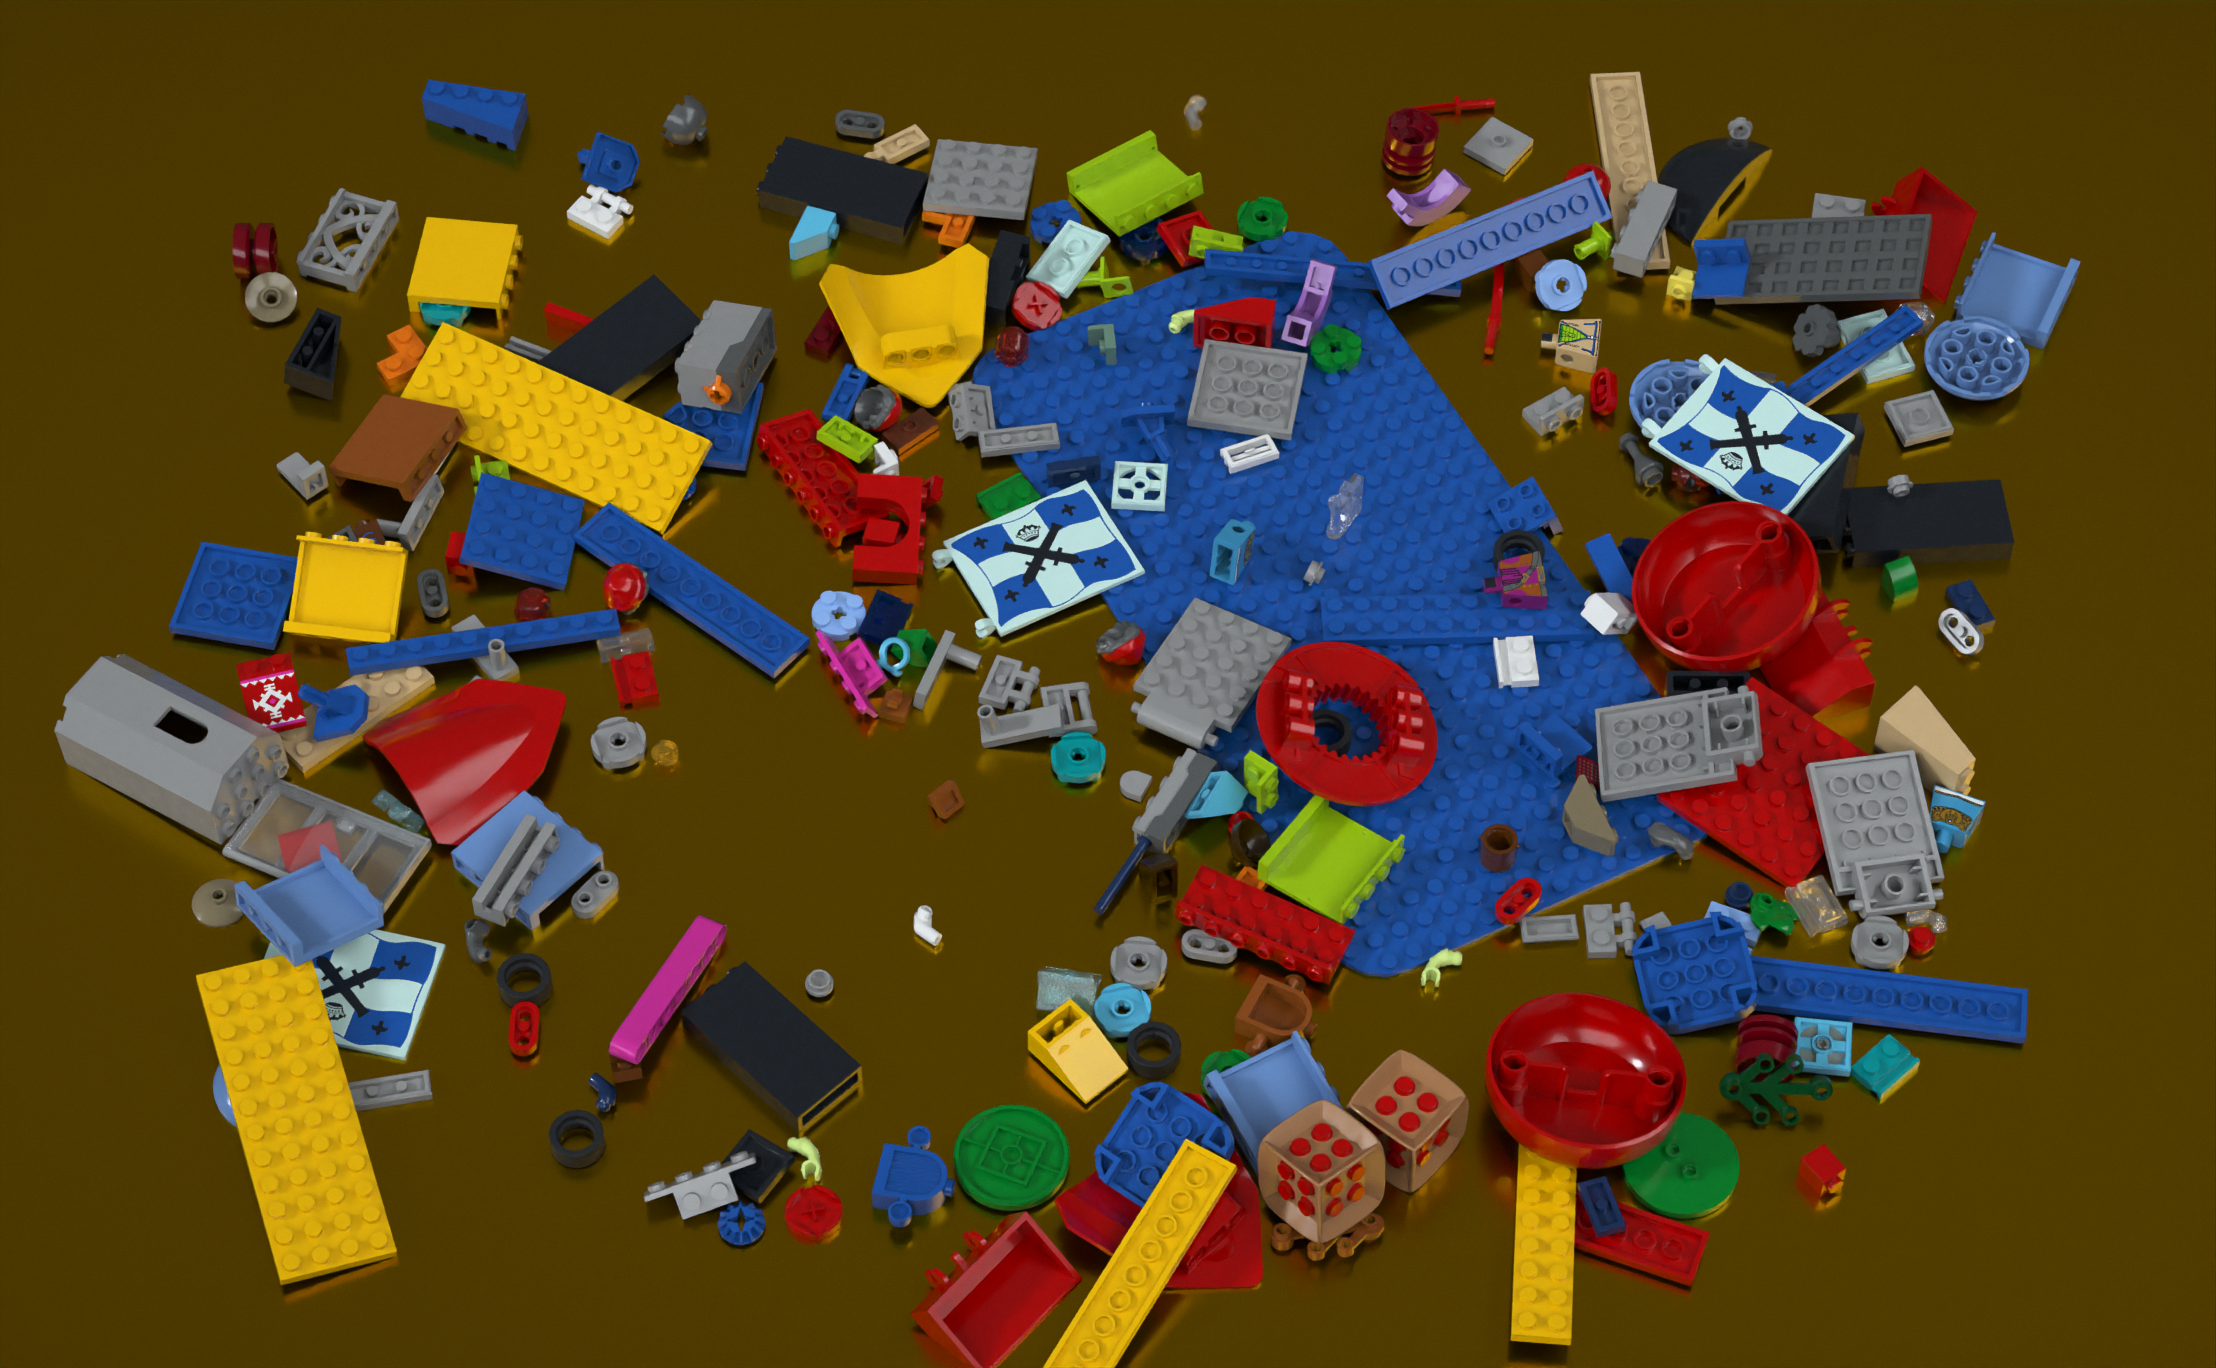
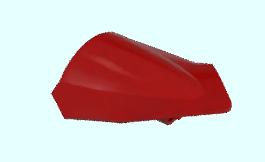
M476 679L449 694L383 719L363 734L362 738L367 744L378 749L395 768L411 793L436 843L459 846L522 791L527 792L544 772L566 709L567 699L564 693L553 689L499 680Z
M1181 1092L1212 1112L1202 1095ZM1235 1148L1229 1162L1237 1166L1236 1173L1164 1288L1236 1289L1253 1288L1260 1284L1263 1276L1259 1192ZM1096 1170L1086 1179L1056 1197L1054 1203L1066 1229L1108 1255L1113 1256L1142 1208L1109 1185H1106L1098 1177L1099 1174Z

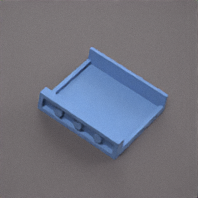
M1992 232L1989 240H1984L1979 251L1980 259L1975 258L1971 268L1972 276H1967L1962 287L1963 295L1958 294L1955 300L1954 308L1957 309L1955 320H1961L1963 316L1968 315L1984 316L1998 320L2017 332L2021 337L2020 341L2022 343L2044 350L2075 283L2081 261L2071 258L2067 268L1994 244L1996 233Z
M522 791L454 849L451 854L454 868L477 887H480L526 814L536 817L538 826L543 827L546 821L556 825L558 838H560L559 847L546 860V867L543 873L536 876L531 892L528 896L522 898L519 903L518 912L515 915L529 929L534 930L540 924L539 913L592 867L597 866L600 870H603L605 867L603 851L596 843L587 841L576 827L571 828L557 812L548 810L537 796L532 797L526 791Z
M324 845L320 846L321 860L253 890L245 881L234 885L238 908L294 967L384 926L383 913L385 908L382 901L378 897L375 898L369 892L366 884L360 883L355 878L352 870L349 867L346 868L340 862L338 856L334 852L331 853Z
M1297 1030L1292 1033L1289 1040L1221 1073H1218L1216 1069L1206 1074L1203 1085L1223 1120L1230 1127L1236 1142L1257 1177L1260 1143L1274 1127L1315 1101L1324 1099L1343 1109L1339 1102L1340 1097L1336 1088L1329 1086L1325 1079L1324 1068L1320 1062H1315L1310 1054L1311 1048L1308 1041L1304 1037L1301 1038Z

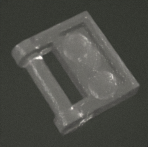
M1354 473L1349 481L1345 480L1342 483L1338 495H1332L1329 498L1330 524L1327 526L1326 531L1328 538L1332 540L1341 538L1362 509L1364 477Z

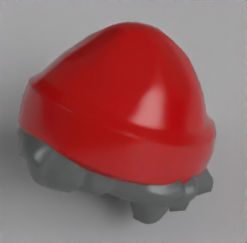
M883 385L865 389L857 400L854 411L855 419L862 425L864 430L869 429L879 432L889 429L900 420L901 397L897 392Z
M630 562L613 566L607 572L603 581V596L606 604L611 609L616 608L617 612L626 615L634 613L649 593V585L647 584L649 582L648 573Z
M1122 620V623L1116 622L1114 628L1108 629L1097 640V653L1101 654L1107 662H1113L1120 666L1136 665L1142 658L1146 635L1135 622L1130 623L1126 620Z

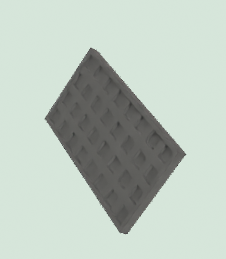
M1932 214L1729 221L1725 239L1745 238L1751 262L1744 296L1742 298H1714L1716 305L1920 299L1933 224Z

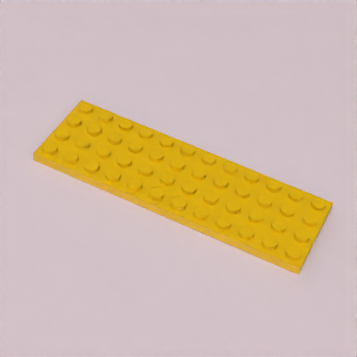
M442 322L400 396L401 398L459 409L468 428L457 443L494 460H506L508 466L601 508L611 503L646 528L661 535L664 534L713 445L710 440L444 322Z
M284 955L196 975V982L280 1284L285 1285L396 1257L397 1250L312 959L294 967Z

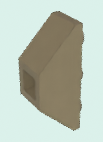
M1584 774L1579 775L1564 804L1562 822L1573 843L1609 857L1613 856L1616 843L1619 841L1617 831L1614 827H1610L1607 821L1606 809L1603 805H1599L1594 785L1588 783Z

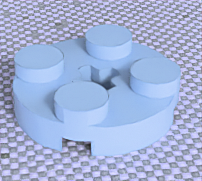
M1565 259L1552 260L1546 263L1535 275L1537 296L1547 309L1568 311L1578 306L1582 301L1583 292L1587 288V280L1582 268L1577 264ZM1559 279L1566 282V285L1563 286V292L1556 287Z
M843 591L823 592L812 609L814 628L820 629L832 641H844L856 632L859 634L866 624V609L862 598L859 595ZM843 613L846 616H841L840 619H835L834 614Z

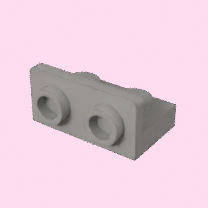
M962 383L950 393V406L952 407L953 429L956 440L962 441L967 436L978 437V431L996 429L990 386Z
M1562 387L1524 408L1522 417L1542 436L1557 430L1560 425L1569 420L1577 419L1583 413L1584 397L1581 394L1574 397L1565 387Z

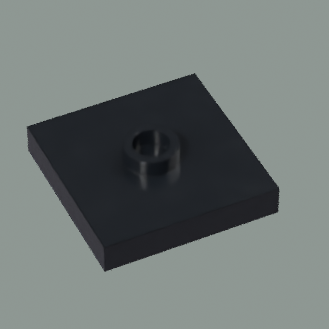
M749 1129L721 1164L731 1161L730 1157L739 1152L755 1153L756 1163L729 1173L735 1190L761 1204L796 1159L793 1154Z

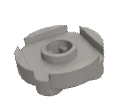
M613 717L604 720L597 726V731L594 735L592 734L591 736L593 755L608 770L628 767L642 761L647 747L646 734L643 727L636 721L635 724L627 721L625 717ZM616 739H620L621 742H625L621 746L614 745Z
M1886 916L1866 918L1859 926L1858 924L1856 925L1851 937V949L1855 955L1856 962L1861 966H1868L1874 969L1897 968L1905 958L1909 945V938L1905 929L1902 931L1897 926L1895 920ZM1877 938L1882 939V943L1887 945L1880 947L1875 945L1873 942H1876Z
M1135 936L1124 940V944L1113 949L1110 958V969L1115 978V983H1128L1137 990L1157 988L1167 971L1166 952L1163 948L1161 950L1154 940L1147 937ZM1136 959H1141L1142 964L1146 965L1135 967L1132 964L1136 963Z

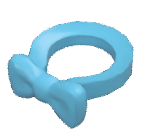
M888 638L881 644L879 650L880 659L876 661L880 667L899 677L903 673L901 669L909 662L910 648L901 638ZM897 643L902 647L904 656L900 663L892 666L888 663L887 648L890 644Z

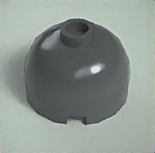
M690 94L683 97L686 100L683 105L677 103L663 124L666 132H661V135L676 145H689L696 139L701 141L708 132V128L705 127L708 121L707 111Z

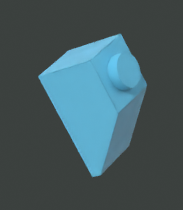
M807 206L789 241L790 259L797 260L827 249L832 239H836L839 233L840 226L836 221V213Z
M1228 771L1210 772L1184 816L1187 819L1234 814L1243 806V800L1248 791Z

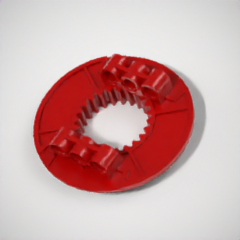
M1312 643L1294 649L1282 656L1268 671L1262 681L1256 701V719L1262 741L1270 756L1282 771L1294 782L1311 793L1324 799L1350 806L1383 805L1403 798L1414 791L1431 770L1436 757L1438 736L1429 703L1418 687V683L1404 669L1387 657L1368 648L1349 643ZM1328 698L1332 702H1336L1337 698H1340L1344 704L1351 701L1354 708L1361 706V712L1363 714L1370 713L1369 720L1376 721L1375 729L1380 730L1378 738L1381 741L1377 752L1373 751L1370 757L1363 755L1361 760L1357 756H1353L1352 760H1349L1346 754L1338 757L1335 750L1328 752L1327 745H1319L1320 738L1314 737L1315 721L1312 718L1314 706H1317L1319 701L1326 703Z

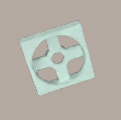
M1115 461L1111 509L1165 512L1168 464ZM1136 471L1131 479L1122 478L1127 473ZM1146 472L1154 474L1159 480H1150L1146 476ZM1143 482L1145 486L1143 488H1137L1135 487V483ZM1118 489H1130L1134 492L1133 499L1122 498L1118 493ZM1148 490L1160 491V496L1157 499L1144 500V493Z

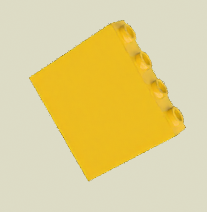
M427 217L407 292L410 312H420L419 302L496 309L497 319L501 320L503 310H507L509 305L508 290L513 288L514 276L512 273L513 270L518 268L517 252L521 251L523 247V236L519 235L518 225Z
M306 532L305 536L297 535L296 539L300 541L294 588L289 621H284L283 632L289 635L364 644L396 641L409 551L401 547V543L385 541V545H377L375 540L359 538L358 542L348 541V537L341 535H332V539L322 538V534L315 532Z

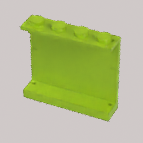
M1151 130L1067 172L1069 192L1119 237L1203 194L1201 173L1198 172L1187 176L1158 151L1156 135Z
M1314 795L1259 860L1257 878L1322 916L1343 925L1348 918L1353 919L1361 902L1364 899L1368 900L1372 896L1375 885L1387 878L1390 867L1394 862L1399 863L1406 851L1403 848L1405 836L1401 834L1397 840L1394 839L1393 842H1390L1330 808L1329 800Z

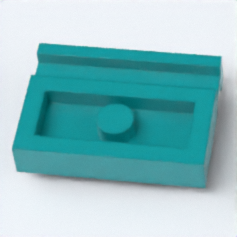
M1888 1034L1851 1066L1850 1074L1869 1091L1873 1090L1877 1097L1881 1099L1919 1066L1920 1059H1915L1907 1048Z

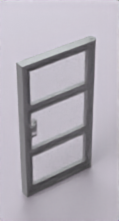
M278 779L271 787L269 794L259 800L254 806L253 812L250 816L246 817L224 847L222 854L267 874L281 878L321 860L320 846L324 845L331 853L334 852L338 856L340 862L346 868L349 867L352 870L355 878L360 883L366 884L369 892L375 898L378 897L382 901L386 912L428 853L432 843L426 837Z

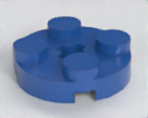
M1066 200L1043 204L1032 210L1030 220L1031 234L1039 243L1042 244V241L1051 244L1068 220L1081 224L1080 214ZM1053 222L1060 223V226L1056 227L1054 224H1050Z

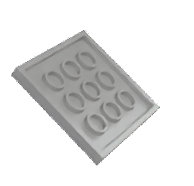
M938 139L923 201V211L1024 220L1038 157V148Z
M1205 339L1187 418V426L1255 436L1268 434L1271 438L1291 441L1308 353Z

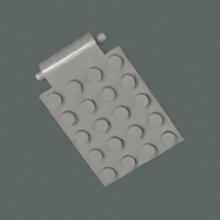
M1194 598L1134 683V691L1147 696L1143 704L1135 701L1131 707V712L1138 714V724L1191 747L1201 749L1205 744L1215 747L1219 740V737L1212 735L1215 729L1219 727L1232 733L1257 696L1268 671L1285 655L1291 646L1292 638L1198 598Z
M1747 686L1738 687V693L1731 695L1728 688L1724 687L1595 709L1600 796L1602 802L1738 781L1736 765L1745 764L1746 766H1753L1763 756L1758 695L1755 691H1749Z
M1914 750L1808 763L1805 768L1835 896L1854 894L1856 900L1849 901V908L1851 911H1858L1862 918L1934 909L1936 905L1935 900L1943 899V890L1941 888L1932 889L1931 884L1940 883L1945 877Z

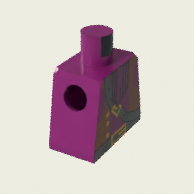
M1536 551L1498 562L1497 577L1483 578L1484 593H1500L1502 606L1505 608L1546 609L1548 591L1541 552Z

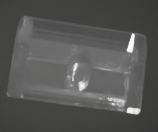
M649 627L622 633L621 636L596 639L602 663L609 662L610 658L613 657L616 660L621 659L624 655L655 651L654 640Z

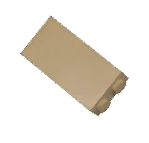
M1915 685L1880 717L1873 749L1880 754L1914 750L1922 786L1932 793L1934 786L1938 785L1968 795L1971 790L1969 786L1970 780L1975 774L1973 768L1976 758L1922 690Z

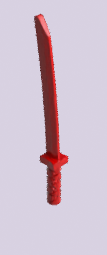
M1504 263L1494 266L1491 313L1487 318L1486 328L1488 330L1483 350L1486 354H1493L1498 330H1501L1502 317L1500 316L1503 299Z

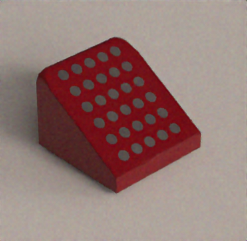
M1577 755L1575 782L1579 775L1584 774L1588 783H1592L1595 790H1600L1598 762Z

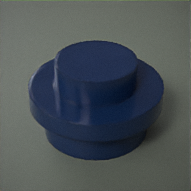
M1735 882L1727 888L1725 900L1733 908L1744 909L1751 905L1750 900L1753 896V891L1748 884Z

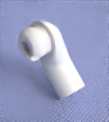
M922 905L914 914V931L933 946H936L941 941L942 934L932 928V909L929 906Z

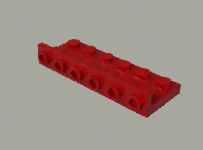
M811 409L761 423L756 439L759 449L764 451L770 459L773 468L778 470L785 484L790 486L795 493L798 502L804 505L811 519L818 524L823 531L824 537L835 548L841 546L843 536L865 530L869 517L889 520L890 514L888 511L856 509L859 473L845 455L816 439L817 431L823 425Z
M1202 864L1182 901L1178 900L1175 907V918L1182 924L1204 930L1209 936L1221 937L1237 948L1248 949L1262 959H1271L1282 964L1288 970H1296L1307 975L1313 981L1324 982L1328 985L1355 936L1354 929Z

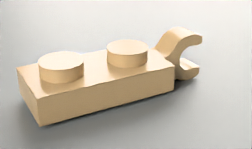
M914 124L874 144V151L868 152L864 157L895 164L929 147L930 139Z

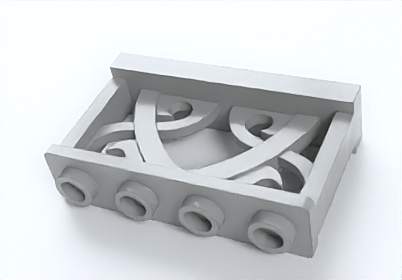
M340 188L337 194L331 197L329 207L325 214L320 216L315 231L309 234L305 248L300 250L297 255L296 263L299 266L300 275L305 277L308 275L347 286V290L357 292L399 221L397 203L390 200L386 202L347 192L346 189ZM347 207L355 208L360 211L359 215L354 216V212L352 209H350L349 214L343 215V213ZM362 226H365V230L370 228L368 233L362 231ZM356 227L357 235L363 242L350 245L339 252L333 241V236ZM351 252H356L354 257H350ZM318 255L324 256L319 259L321 263L327 262L332 258V261L325 265L315 263ZM336 265H338V266L341 267L343 270L336 269V268H334V267H335Z

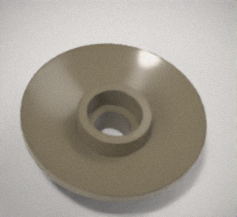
M263 273L256 276L248 284L245 292V303L249 312L258 320L268 323L279 322L287 318L294 311L297 304L296 288L290 279L280 273ZM271 296L277 299L273 304L267 302V299Z
M215 879L202 885L192 899V910L197 920L206 926L215 928L226 927L240 920L244 913L238 908L234 885L238 882L230 879Z

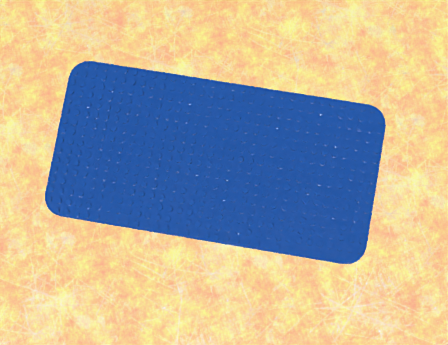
M1287 231L1274 240L1257 242L1243 248L1245 253L1348 261L1343 252L1332 241L1312 233ZM1204 264L1134 291L1133 294L1124 295L1059 321L1052 327L1036 330L1001 344L988 351L974 368L972 384L990 386L996 429L1047 423L1057 424L1060 449L1010 454L1025 478L1041 496V499L1075 485L1048 488L1046 463L1099 456L1101 480L1091 481L1088 484L1145 570V574L1100 594L1118 622L1122 623V620L1130 623L1135 622L1144 631L1146 640L1142 659L1146 665L1151 661L1194 598H1198L1292 638L1291 646L1285 653L1286 655L1301 646L1323 642L1321 597L1484 593L1483 578L1497 577V571L1493 565L1495 542L1504 532L1487 502L1508 491L1511 487L1369 289L1332 286V297L1319 329L1321 331L1324 330L1326 325L1335 324L1338 327L1352 331L1361 338V360L1354 369L1347 372L1346 369L1337 370V374L1324 372L1313 364L1310 355V344L1305 347L1281 340L1287 315L1296 308L1303 291V283L1204 275ZM1248 297L1276 300L1275 336L1272 349L1308 353L1292 439L1290 441L1272 438L1279 451L1278 459L1230 474L1229 467L1225 465L1224 458L1222 459L1220 456V449L1259 436L1187 426V418L1203 348L1193 347L1194 323L1187 324L1181 328L1179 333H1172L1168 325L1173 314L1185 310H1195ZM1098 324L1114 325L1117 364L1106 365L1105 355H1100L1099 346L1088 345V326ZM1331 348V352L1335 353V351L1341 352L1339 348ZM1000 349L1006 350L1009 357L1013 352H1020L1021 356L1018 359H1007L1002 357L999 351ZM1147 402L1154 403V405L1174 404L1175 415L1173 424L1164 425V436L1175 456L1169 461L1161 462L1151 443L1147 444L1138 427L1121 425V410L1137 407L1139 404ZM1244 451V452H1241V453H1238V454H1235V455H1232V456H1230V457H1233V456H1236V455L1245 453V451ZM1115 461L1168 464L1165 512L1111 509ZM1136 471L1127 473L1122 478L1131 479ZM1146 472V476L1150 480H1159L1154 474ZM1143 482L1135 483V487L1137 488H1143L1145 486ZM1118 489V493L1122 498L1133 499L1134 492L1130 489ZM1148 490L1144 493V500L1157 499L1160 496V491ZM1231 519L1240 522L1250 521L1256 527L1251 558L1234 585L1209 576L1214 538ZM1538 528L1531 532L1543 542L1545 549L1543 569L1547 591L1584 590L1543 531ZM1511 548L1505 551L1503 556L1505 559L1531 552L1523 548ZM1312 560L1319 564L1323 562L1321 568L1325 569V572L1319 584L1313 582L1310 586V583L1303 578ZM1594 627V640L1534 642L1539 686L1511 688V685L1499 688L1493 643L1361 646L1388 657L1418 683V687L1427 699L1434 716L1438 738L1436 757L1431 770L1423 782L1405 797L1377 806H1350L1329 800L1330 808L1390 842H1393L1394 839L1397 840L1401 834L1405 836L1403 848L1406 851L1399 863L1394 862L1390 867L1387 878L1375 885V890L1368 900L1364 899L1361 902L1353 919L1348 918L1343 924L1355 930V936L1341 961L1346 967L1364 975L1390 977L1409 972L1427 964L1430 958L1443 949L1448 948V950L1454 952L1512 926L1497 920L1495 905L1497 900L1522 878L1535 879L1542 887L1540 902L1524 916L1532 917L1675 853L1676 850L1670 846L1661 845L1656 848L1652 845L1648 830L1656 822H1661L1691 840L1693 844L1708 836V834L1657 801L1659 793L1602 802L1600 790H1596L1597 801L1599 805L1605 807L1608 816L1607 821L1610 827L1616 829L1619 841L1616 843L1615 854L1609 857L1572 842L1562 822L1564 804L1575 784L1576 763L1552 780L1515 746L1517 726L1526 721L1532 727H1537L1553 714H1557L1592 745V752L1585 757L1598 762L1595 709L1662 698L1616 634L1603 635ZM1256 696L1232 733L1217 727L1212 734L1219 737L1217 745L1212 747L1205 744L1202 749H1207L1212 754V758L1217 761V772L1228 771L1243 787L1244 757L1250 750L1278 767L1279 798L1276 804L1271 809L1267 808L1261 815L1257 812V797L1248 792L1240 811L1249 813L1264 828L1272 846L1315 794L1294 782L1270 756L1262 741L1257 725ZM1328 698L1326 703L1319 701L1318 705L1314 706L1313 712L1330 709L1339 712L1347 718L1351 725L1352 733L1351 746L1346 754L1349 760H1352L1353 756H1357L1361 760L1363 755L1370 757L1373 751L1377 752L1381 741L1378 738L1380 730L1375 729L1376 721L1369 720L1370 713L1363 714L1361 712V706L1354 708L1351 701L1344 704L1340 698H1337L1336 702H1332ZM1319 727L1315 729L1314 737L1320 738L1319 745H1333L1341 740V734L1333 728ZM1495 824H1505L1511 827L1516 832L1518 844L1520 845L1516 852V860L1513 867L1501 873L1487 870L1480 861L1482 839L1479 836L1483 834L1486 828ZM1529 894L1523 895L1525 897H1531V895ZM1300 903L1303 908L1312 911L1316 914H1319L1316 911ZM1506 911V912H1505V913H1507V914H1513V913L1510 912V911Z

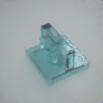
M1047 966L1039 970L1037 982L1040 983L1036 1009L1054 1011L1071 998L1090 1017H1093L1097 988L1100 987L1102 975Z

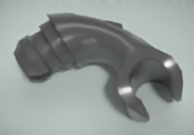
M1656 822L1649 828L1648 834L1654 847L1667 845L1674 848L1679 853L1681 859L1689 860L1693 857L1694 844L1686 836L1661 822Z
M469 919L464 925L469 955L476 963L489 961L492 952L489 948L483 946V940L490 932V926L485 920Z

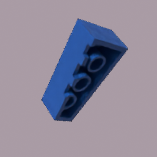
M428 80L422 96L426 119L451 128L457 126L465 129L467 134L473 136L475 134L487 137L489 142L495 144L501 142L506 144L507 148L516 151L528 117L526 94Z

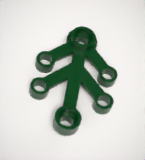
M1762 1053L1742 1073H1727L1719 1083L1721 1095L1727 1100H1739L1752 1113L1753 1120L1758 1125H1764L1769 1122V1109L1765 1105H1759L1749 1093L1761 1094L1781 1114L1783 1123L1788 1126L1798 1123L1799 1113L1797 1108L1789 1106L1778 1094L1811 1095L1815 1100L1824 1101L1833 1093L1831 1080L1825 1075H1816L1809 1083L1780 1082L1790 1073L1798 1074L1803 1070V1060L1798 1054L1787 1056L1785 1062L1762 1081H1751L1760 1072L1769 1073L1774 1069L1773 1057L1768 1053ZM1764 1060L1770 1061L1767 1066H1762L1760 1063ZM1793 1061L1799 1062L1795 1067L1789 1065ZM1733 1085H1737L1739 1087L1736 1090H1729V1088ZM1819 1088L1826 1089L1823 1093L1816 1092ZM1759 1112L1766 1113V1115L1761 1118L1756 1116ZM1788 1113L1795 1114V1116L1790 1119L1785 1117Z

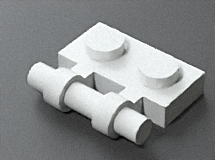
M591 184L587 188V193L593 197L588 199L581 196L567 210V218L609 239L623 224V216L619 214L622 211L628 215L631 214L633 205L627 203L625 198L621 196L615 197L609 194L607 189ZM605 202L611 205V207L608 209L601 204Z

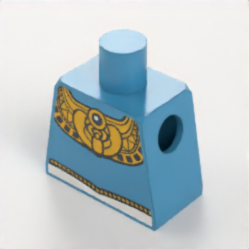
M1231 519L1214 538L1209 576L1231 585L1236 583L1253 552L1256 527L1252 522H1240Z
M1938 785L1934 786L1929 815L1939 853H1947L1950 845L1958 848L1964 847L1982 818L1986 801Z

